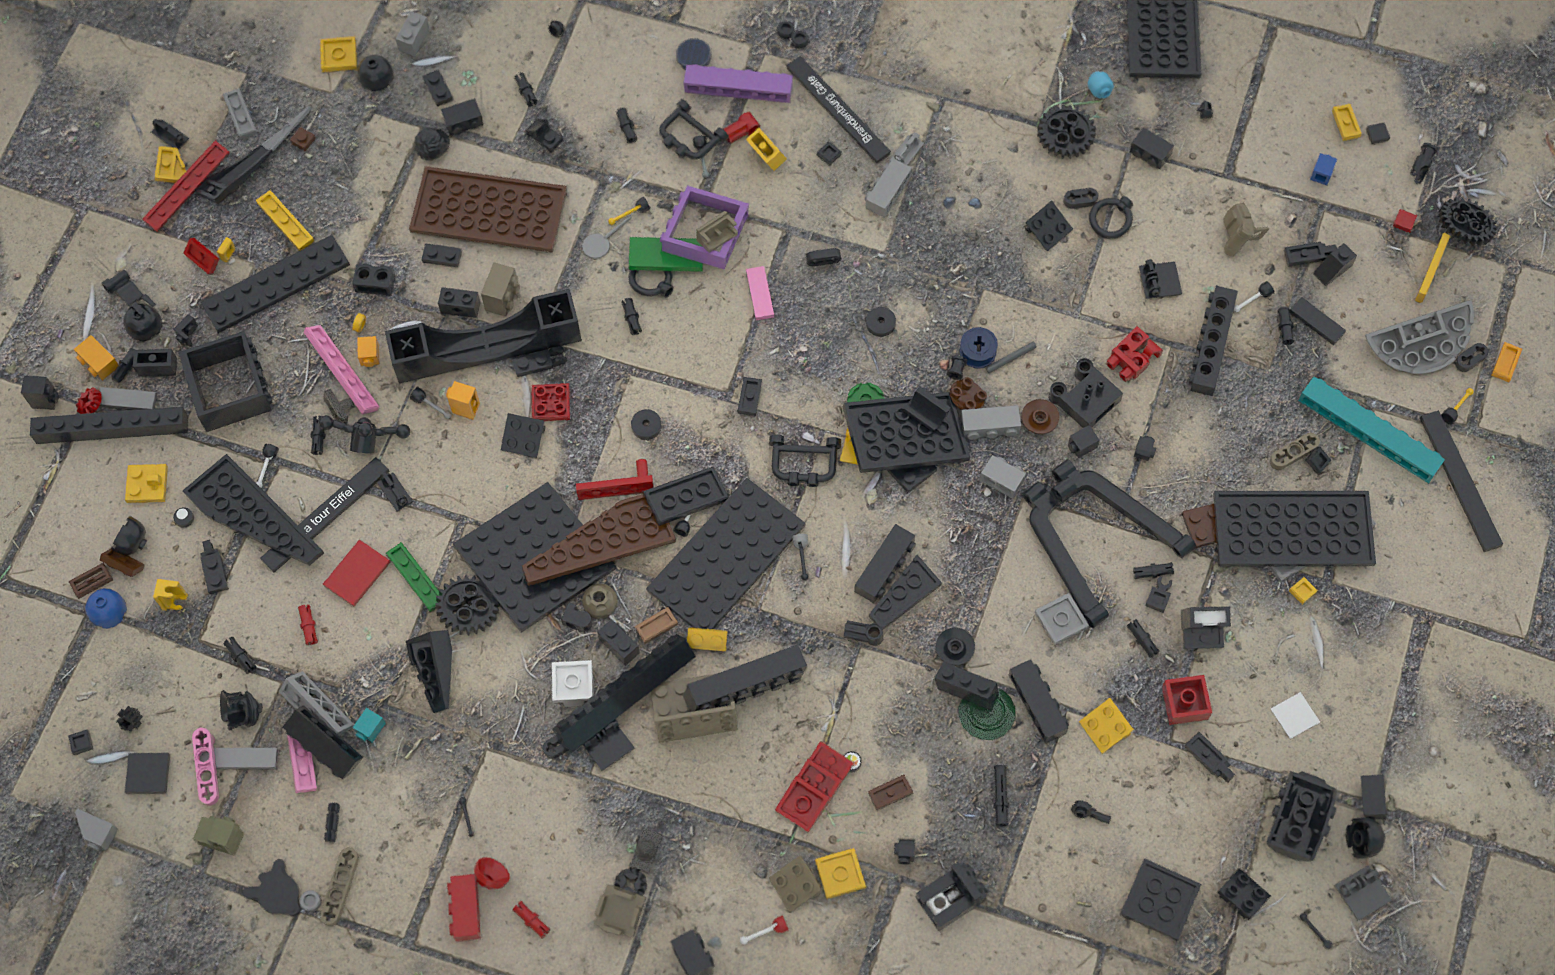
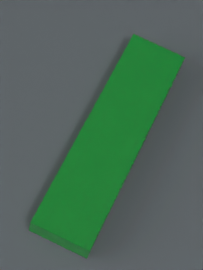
M400 542L387 551L386 555L429 612L435 610V603H438L436 602V596H440L439 590L403 543Z

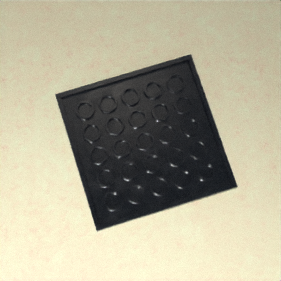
M549 482L543 484L453 543V547L521 633L616 569V565L611 561L528 586L522 571V565L540 553L543 554L552 545L561 542L567 535L583 525Z

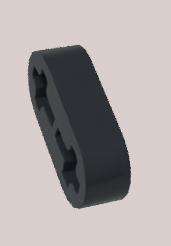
M1093 188L1070 190L1065 193L1063 203L1069 209L1091 207L1097 203L1098 192ZM1087 195H1090L1091 197H1093V199L1090 200L1089 197H1087ZM1069 197H1072L1075 202H1072Z
M838 248L810 251L806 254L807 265L815 267L836 264L841 261L840 250Z
M1477 343L1461 353L1456 359V368L1461 372H1467L1480 364L1488 355L1487 346ZM1476 351H1477V352H1479V351L1482 352V354H1478V355L1474 356V354H1475ZM1467 359L1470 360V361L1468 362V364H1462V363H1461L1462 361L1464 362V361H1466Z
M556 735L543 744L544 754L550 759H555L568 751L562 746ZM550 745H552L553 747L557 746V747L555 748L556 752H554V753H552V751L547 752V751L549 750V747H548V746H550Z

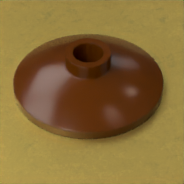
M1044 399L1032 400L1022 410V423L1032 433L1047 434L1057 427L1059 411L1050 401ZM1042 418L1043 421H1037L1036 419Z

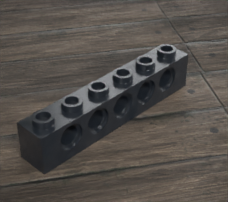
M1216 285L1214 292L1210 291L1208 302L1211 305L1210 308L1206 307L1204 318L1207 319V322L1202 324L1200 331L1203 338L1198 341L1196 351H1199V355L1194 357L1192 367H1195V372H1191L1188 382L1192 384L1190 391L1213 396L1238 293L1237 290ZM1201 371H1206L1208 374L1205 375Z

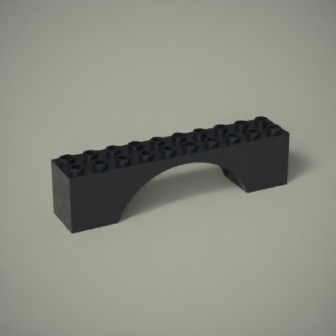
M570 288L535 296L516 314L483 327L465 330H444L418 323L385 331L391 363L399 384L582 341Z

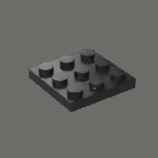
M1144 858L1120 915L1178 941L1202 884Z

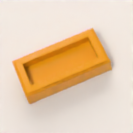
M1504 342L1491 376L1510 382L1522 348Z

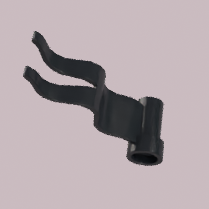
M122 270L111 279L107 278L101 282L104 289L110 295L113 292H117L129 307L132 306L140 316L144 313L136 301L143 299L152 307L156 305L147 294L143 295L138 287L129 280L130 276L125 270Z

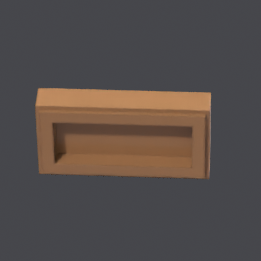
M667 607L634 626L644 644H647L677 626L678 622Z

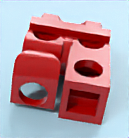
M1136 326L1112 350L1106 365L1111 370L1120 366L1123 370L1119 373V376L1124 382H1127L1131 378L1136 379L1147 369L1152 355L1160 358L1163 349ZM1146 346L1143 353L1138 352L1140 349H1143Z

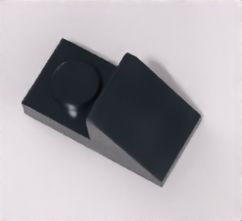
M536 119L525 130L527 135L550 152L563 142V137L549 127L547 119Z

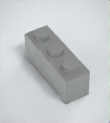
M894 158L889 164L887 163L884 166L882 176L877 177L873 185L874 188L872 191L869 190L864 199L866 201V209L884 218L908 183L912 173V167Z
M1018 405L962 410L961 426L965 438L974 440L979 437L995 438L999 435L1011 437L1020 434L1021 421Z

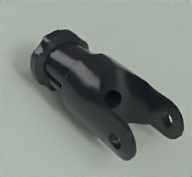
M1424 143L1421 146V153L1416 157L1410 174L1416 176L1414 180L1416 184L1423 182L1432 164L1431 159L1438 150L1431 143Z

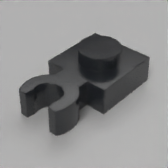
M1160 576L1156 583L1157 588L1152 586L1145 606L1164 613L1171 593L1166 591L1171 588L1172 580H1169L1167 585H1163L1161 583L1162 576Z

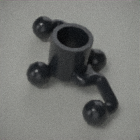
M328 415L322 416L319 419V426L322 430H330L334 427L351 433L350 451L357 453L373 454L375 452L376 436L396 434L399 438L405 439L411 433L410 427L406 424L377 429L375 424L366 417L360 418L353 426L333 420Z

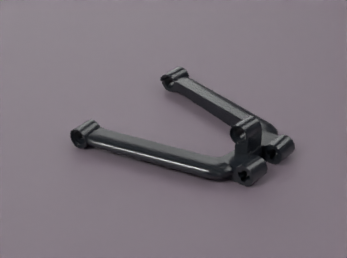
M1068 459L1051 471L1058 484L1051 488L1050 493L1038 481L1022 493L1023 498L1032 508L1029 522L1034 533L1078 608L1083 613L1088 625L1093 629L1108 618L1109 613L1093 596L1049 521L1048 516L1063 502L1082 490L1090 491L1165 543L1170 549L1172 548L1178 557L1184 558L1196 548V543L1189 535H1183L1101 474L1091 470L1079 472Z

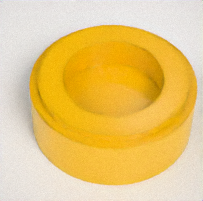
M357 314L352 326L353 331L360 333L366 323V315Z

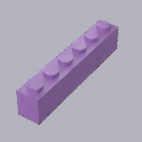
M686 65L684 78L685 93L784 103L791 102L793 75L786 73L775 74L766 71L735 70L733 68L725 69L715 66Z

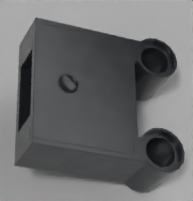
M1081 358L1077 362L1074 373L1075 377L1081 382L1069 393H1067V386L1064 383H1053L1050 387L1049 401L1063 409L1082 428L1089 425L1092 428L1121 401L1123 392L1093 366V362L1090 359ZM1080 368H1086L1088 371H1082ZM1058 391L1061 395H1056L1054 392Z

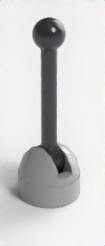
M796 534L792 536L793 544L796 548L800 549L801 579L806 581L809 576L806 573L804 548L808 545V535Z

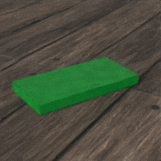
M630 237L629 270L703 272V263L662 251V242H660L658 237ZM674 238L703 247L697 242V238Z

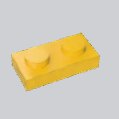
M1351 104L1333 107L1332 113L1342 140L1360 138L1362 133Z
M689 627L687 642L691 649L726 651L728 631Z

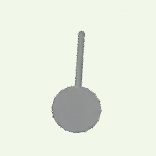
M632 216L626 217L605 236L592 234L586 237L582 244L585 255L594 259L605 256L610 247L607 238L629 221Z

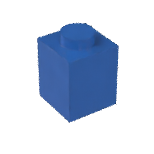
M1320 153L1310 180L1328 185L1337 159L1331 155Z

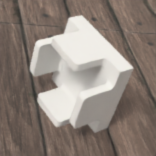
M592 660L552 662L553 703L562 702L564 707L584 705V701H588L594 695Z

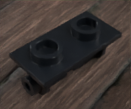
M163 119L153 120L152 125H154V129L151 133L172 148L179 150L189 140V137Z
M383 472L380 475L381 480L377 483L396 512L413 502L394 473Z

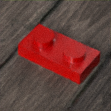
M195 238L188 240L183 252L185 256L208 275L214 273L220 259Z

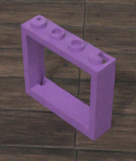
M687 186L685 191L680 193L679 204L674 206L672 219H668L666 232L661 234L662 251L725 269L748 217L749 203ZM689 201L736 214L734 221L737 225L734 227L738 231V235L724 243L720 252L712 251L709 253L704 247L672 238Z

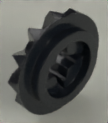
M629 867L628 869L621 870L616 876L614 886L643 895L647 888V880L641 871ZM626 877L631 881L636 880L634 883L635 891L631 887H625L627 885Z

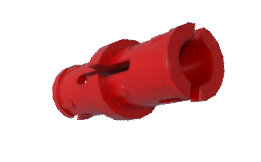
M309 604L301 605L298 607L301 619L300 628L303 629L305 644L309 645L310 643V645L318 643L315 632L316 622L312 618L311 606Z
M523 901L518 902L519 906L515 905L512 911L524 920V924L527 927H531L541 939L544 938V934H548L551 929Z

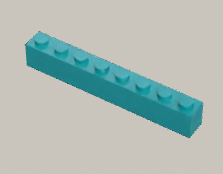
M1313 377L1301 393L1299 402L1428 484L1445 461L1438 452L1431 451L1422 442L1412 439L1406 432L1393 427L1389 421L1382 420L1373 411L1363 408L1357 401L1344 396L1341 391L1333 389L1322 379Z

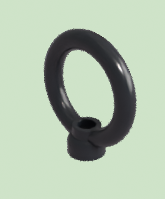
M1122 196L1120 199L1105 198L1098 201L1089 213L1091 228L1099 236L1108 239H1115L1125 235L1133 223L1131 211L1133 202L1127 196ZM1114 205L1119 211L1124 213L1126 220L1123 227L1117 231L1102 229L1096 221L1097 213L1102 207Z
M630 270L629 284L640 295L657 296L660 294L663 298H667L674 290V287L671 285V271H663L665 280L661 281L657 288L645 289L637 284L636 274L639 270Z

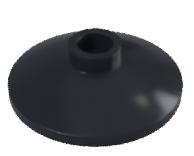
M949 628L938 636L936 652L943 662L953 666L963 665L973 657L975 642L971 634L966 630ZM956 646L959 650L954 652L951 648Z

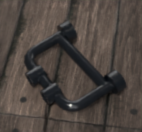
M684 99L676 103L677 108L662 122L659 128V133L664 139L662 141L668 149L674 146L676 148L675 153L681 159L684 156L692 160L701 159L719 142L724 143L729 138L722 128L718 127L714 132H711L690 116L688 112L691 110V106ZM679 116L710 139L699 152L694 153L690 151L684 143L681 144L672 134L666 132L667 127Z
M777 434L769 436V445L773 446L772 473L779 480L788 481L789 486H799V481L807 482L809 487H817L818 482H828L835 476L837 449L841 448L840 438H827L826 446L787 445L784 444V436ZM780 452L829 454L828 473L824 475L813 472L808 474H800L798 472L782 473L779 470Z

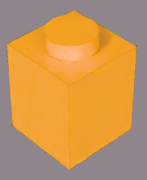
M377 337L357 338L360 365L372 367L380 364Z

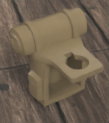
M1245 203L1235 204L1227 211L1223 218L1224 226L1230 236L1224 246L1225 254L1235 256L1241 251L1247 241L1261 239L1269 230L1268 227L1256 228L1254 226L1251 214Z

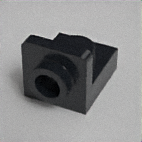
M190 314L173 329L176 334V340L180 344H186L189 347L193 344L188 335L193 334L198 326L194 317Z

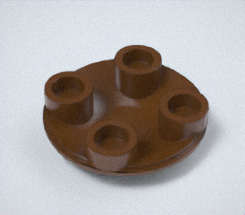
M969 377L954 382L950 388L951 400L962 410L980 409L985 404L987 393Z

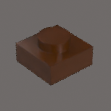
M300 127L292 136L290 142L306 152L316 137L313 133Z

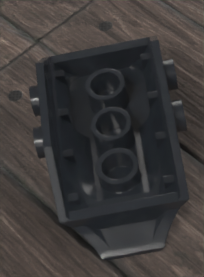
M1290 771L1285 788L1281 787L1277 797L1281 799L1279 806L1275 805L1271 815L1275 818L1266 842L1267 845L1276 853L1291 859L1306 862L1314 861L1323 838H1327L1331 828L1328 825L1329 819L1334 818L1337 810L1334 807L1337 788L1327 785L1324 779L1309 773Z

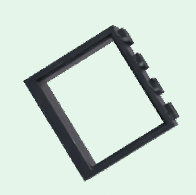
M244 331L178 352L197 417L206 432L272 411L270 404L273 401L267 390L268 385L262 374L263 369L257 358L256 347L253 345L251 337L247 338ZM246 355L258 394L208 410L196 371Z

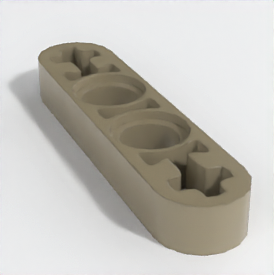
M351 847L344 848L339 854L320 913L322 922L327 926H335L339 922L358 865L359 855ZM351 853L354 859H350L348 862V866L351 869L341 867V865L346 866L347 860L344 858L345 855L348 856ZM347 872L348 879L345 882H339L337 879L339 873ZM336 891H340L342 893L341 900L337 902L332 901L331 895ZM329 904L335 906L333 909V914L335 918H331L330 921H328L327 917H325L326 914H330L332 908L328 906Z

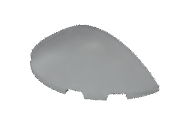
M1469 300L1365 335L1366 340L1373 352L1385 364L1396 370L1412 374L1437 371L1452 363L1461 350H1464L1471 337L1469 335L1471 325L1474 323L1472 301Z

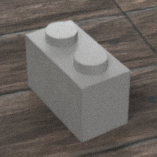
M414 12L409 13L396 38L400 52L416 56L430 29L426 16Z
M992 455L981 472L980 481L1013 499L1023 484L1026 473L1017 466H1011L1003 458Z

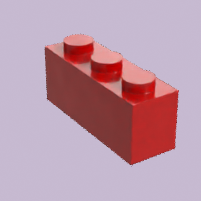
M475 874L450 876L451 883H447L448 895H451L452 903H448L449 916L452 915L453 923L449 924L450 936H453L456 942L481 939L478 880Z

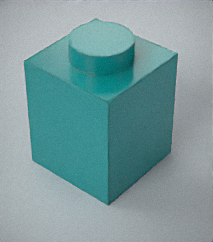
M366 708L352 728L356 732L355 736L363 742L368 740L373 743L386 723L383 717Z

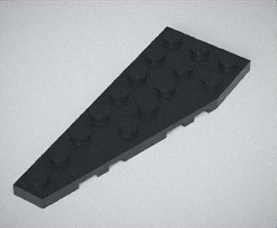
M227 454L182 490L207 518L308 566L324 554L323 550Z

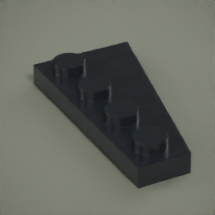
M916 555L898 580L893 583L886 595L882 597L870 612L869 617L874 623L879 624L882 629H885L939 588L942 582L924 561Z

